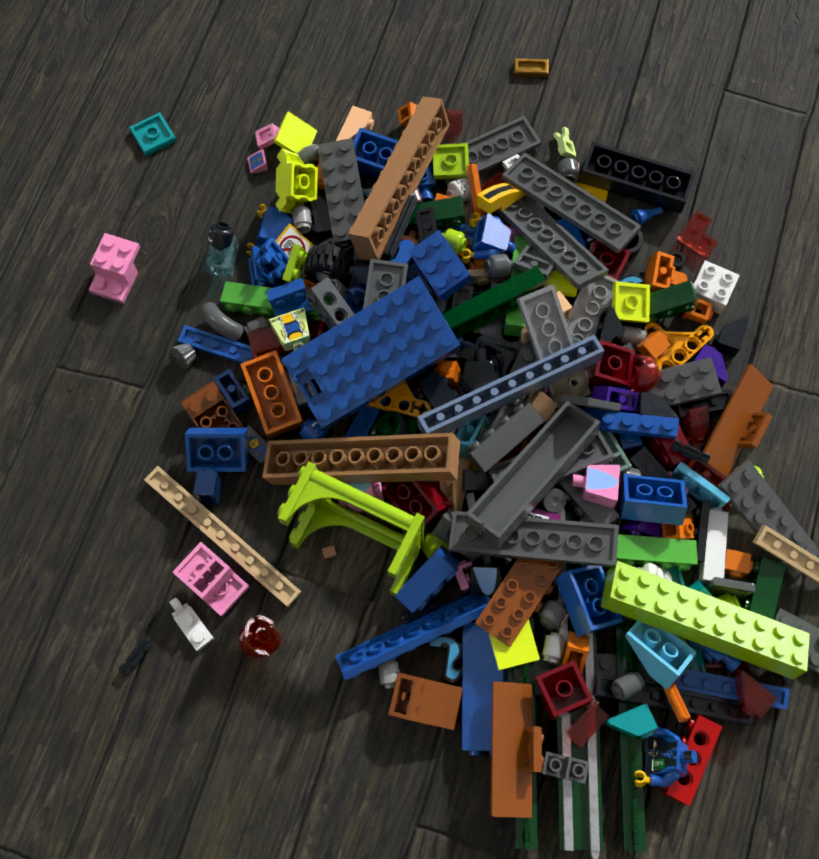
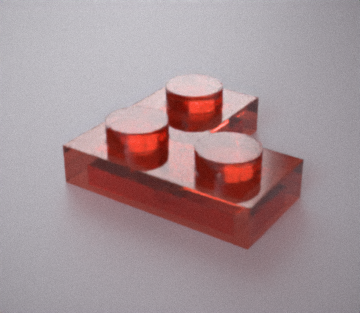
M697 210L678 235L677 240L705 258H708L718 244V241L704 233L713 219Z

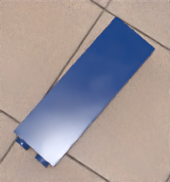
M471 622L463 626L462 750L469 751V755L481 756L482 751H489L491 756L492 682H508V668L498 671L488 632L477 626L476 622Z

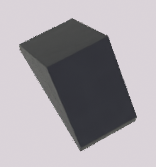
M611 306L601 310L595 333L598 341L603 340L607 342L625 332L614 308Z

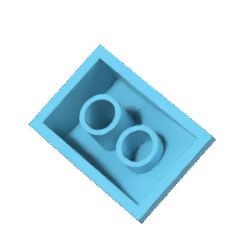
M639 621L625 635L648 674L666 690L679 677L697 653L676 635Z

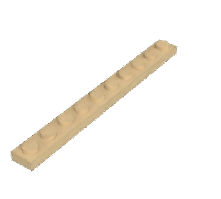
M159 466L144 479L145 482L287 607L302 593Z

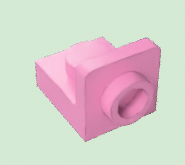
M271 123L255 131L258 147L263 149L274 144L273 141L279 128Z
M468 560L458 563L457 567L459 569L455 574L463 593L470 591L469 573H464V571L471 569L473 562H468Z

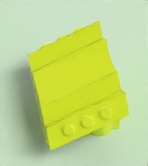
M281 149L277 155L281 163L276 168V193L280 197L276 202V206L281 212L292 214L293 209L297 206L304 205L307 201L317 200L318 167H315L313 164H304L298 154Z

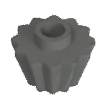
M188 343L171 348L173 360L184 369H187L196 359L195 351Z

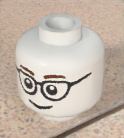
M459 178L451 181L447 187V196H462L463 202L471 198L469 180Z

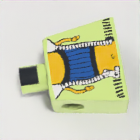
M304 308L269 319L272 330L285 351L292 349L295 351L310 342Z

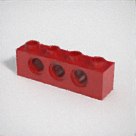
M696 715L688 720L686 725L687 734L681 738V741L687 745L688 750L696 751L697 763L687 764L686 783L684 785H681L677 780L669 787H661L663 788V795L684 806H690L722 729V726L700 715ZM695 734H699L702 737V744L700 746L694 742Z

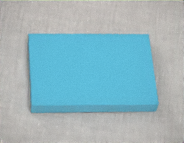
M682 462L678 464L672 473L673 479L685 481V487L689 488L688 493L700 502H710V509H721L731 498Z

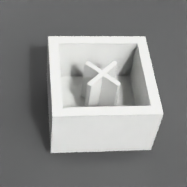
M705 260L693 284L697 298L713 303L711 310L721 314L740 275Z

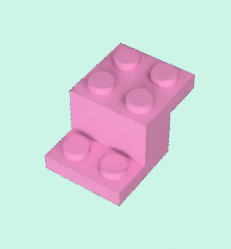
M104 233L90 263L96 275L90 285L89 292L124 304L138 274L133 262L140 249L139 243Z
M202 542L173 571L180 580L222 617L250 587Z

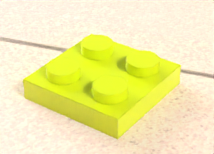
M617 281L612 283V307L620 321L649 322L650 285Z

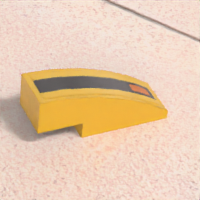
M501 183L477 194V206L491 214L497 209L500 211L505 210L526 194L510 183Z

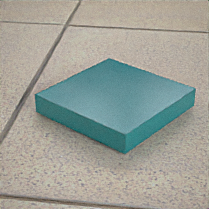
M160 112L129 127L145 156L177 141Z

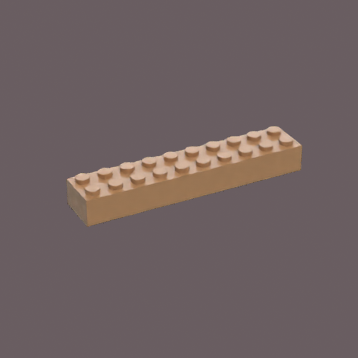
M423 96L420 103L417 104L407 127L403 130L394 151L388 158L376 184L373 185L369 197L366 198L362 210L358 213L356 221L350 228L349 237L359 258L380 260L408 196L415 193L449 127L442 99Z
M454 433L268 441L262 478L272 485H296L299 480L298 473L302 466L306 467L309 461L316 464L318 471L343 483L457 480L460 441Z

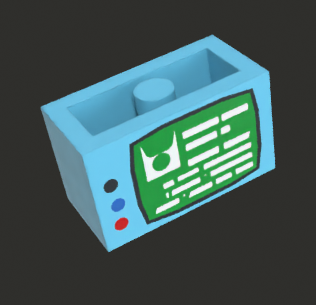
M486 415L460 427L456 435L460 441L459 456L468 458L465 454L469 450L468 446L476 440L478 442L481 440L489 423Z

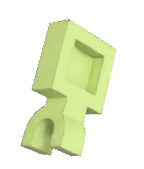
M563 127L561 128L562 135L557 132L553 134L558 143V152L566 158H575L576 152L573 141L569 140V130Z

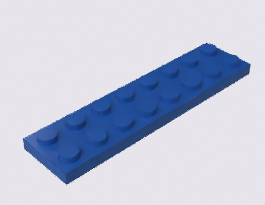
M469 593L439 607L434 612L430 611L428 615L415 621L413 619L411 620L412 622L406 625L402 624L336 655L335 657L344 679L355 678L368 669H375L379 664L387 660H394L402 653L413 651L419 645L430 643L443 634H449L462 625L470 624L473 620L479 618L490 601L489 596L470 595Z

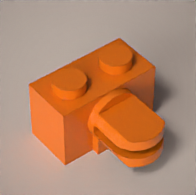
M657 251L648 258L644 284L650 285V293L687 281L686 274L675 271L676 267H673L675 256Z

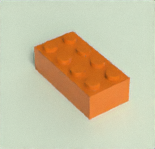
M277 350L240 364L265 433L270 438L298 428L305 422L285 366L281 360L282 358Z

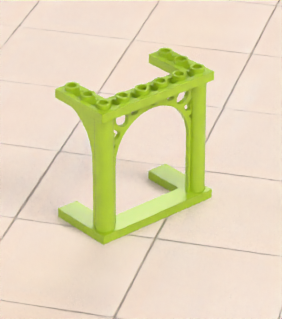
M308 461L306 467L302 466L298 473L299 480L296 485L293 484L289 489V498L286 504L282 503L277 513L280 523L288 526L295 512L302 506L308 505L306 512L302 511L298 519L300 523L297 529L293 528L290 533L291 545L299 549L302 542L313 532L328 526H344L397 550V553L388 569V576L395 578L390 589V594L395 596L403 587L421 551V545L424 541L425 516L418 513L415 516L410 515L318 471L316 464ZM331 499H337L349 503L367 513H370L392 525H395L407 531V533L404 536L382 524H379L357 512H354L332 501Z

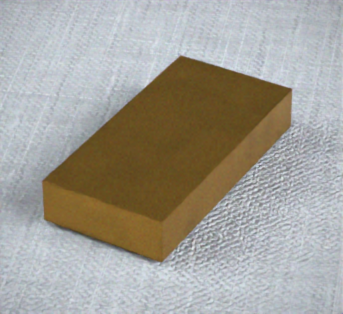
M514 59V76L548 77L549 59Z

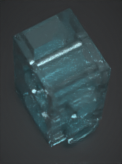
M233 236L231 246L224 248L222 251L214 249L209 244L211 252L210 256H207L206 267L209 268L211 274L233 276L239 245L236 236Z

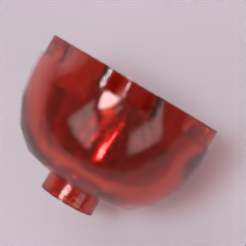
M636 354L634 355L635 361L633 363L629 391L638 393L650 392L661 381L662 372L659 371V366L654 359L649 356Z
M257 616L248 620L241 627L238 643L244 654L251 658L261 659L270 656L279 648L281 635L280 632L277 634L273 626L275 623L264 616Z

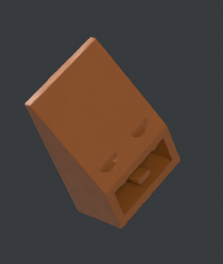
M212 381L180 401L197 428H244Z
M398 673L389 715L454 730L463 688Z

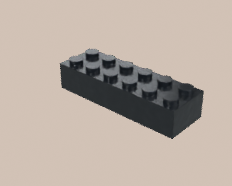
M592 141L579 182L682 213L696 172Z

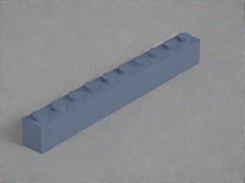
M595 335L590 336L418 416L417 426L422 434L450 432L601 361L604 349Z

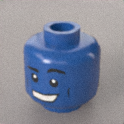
M310 418L300 426V436L303 439H323L328 436V430L322 428L317 419Z

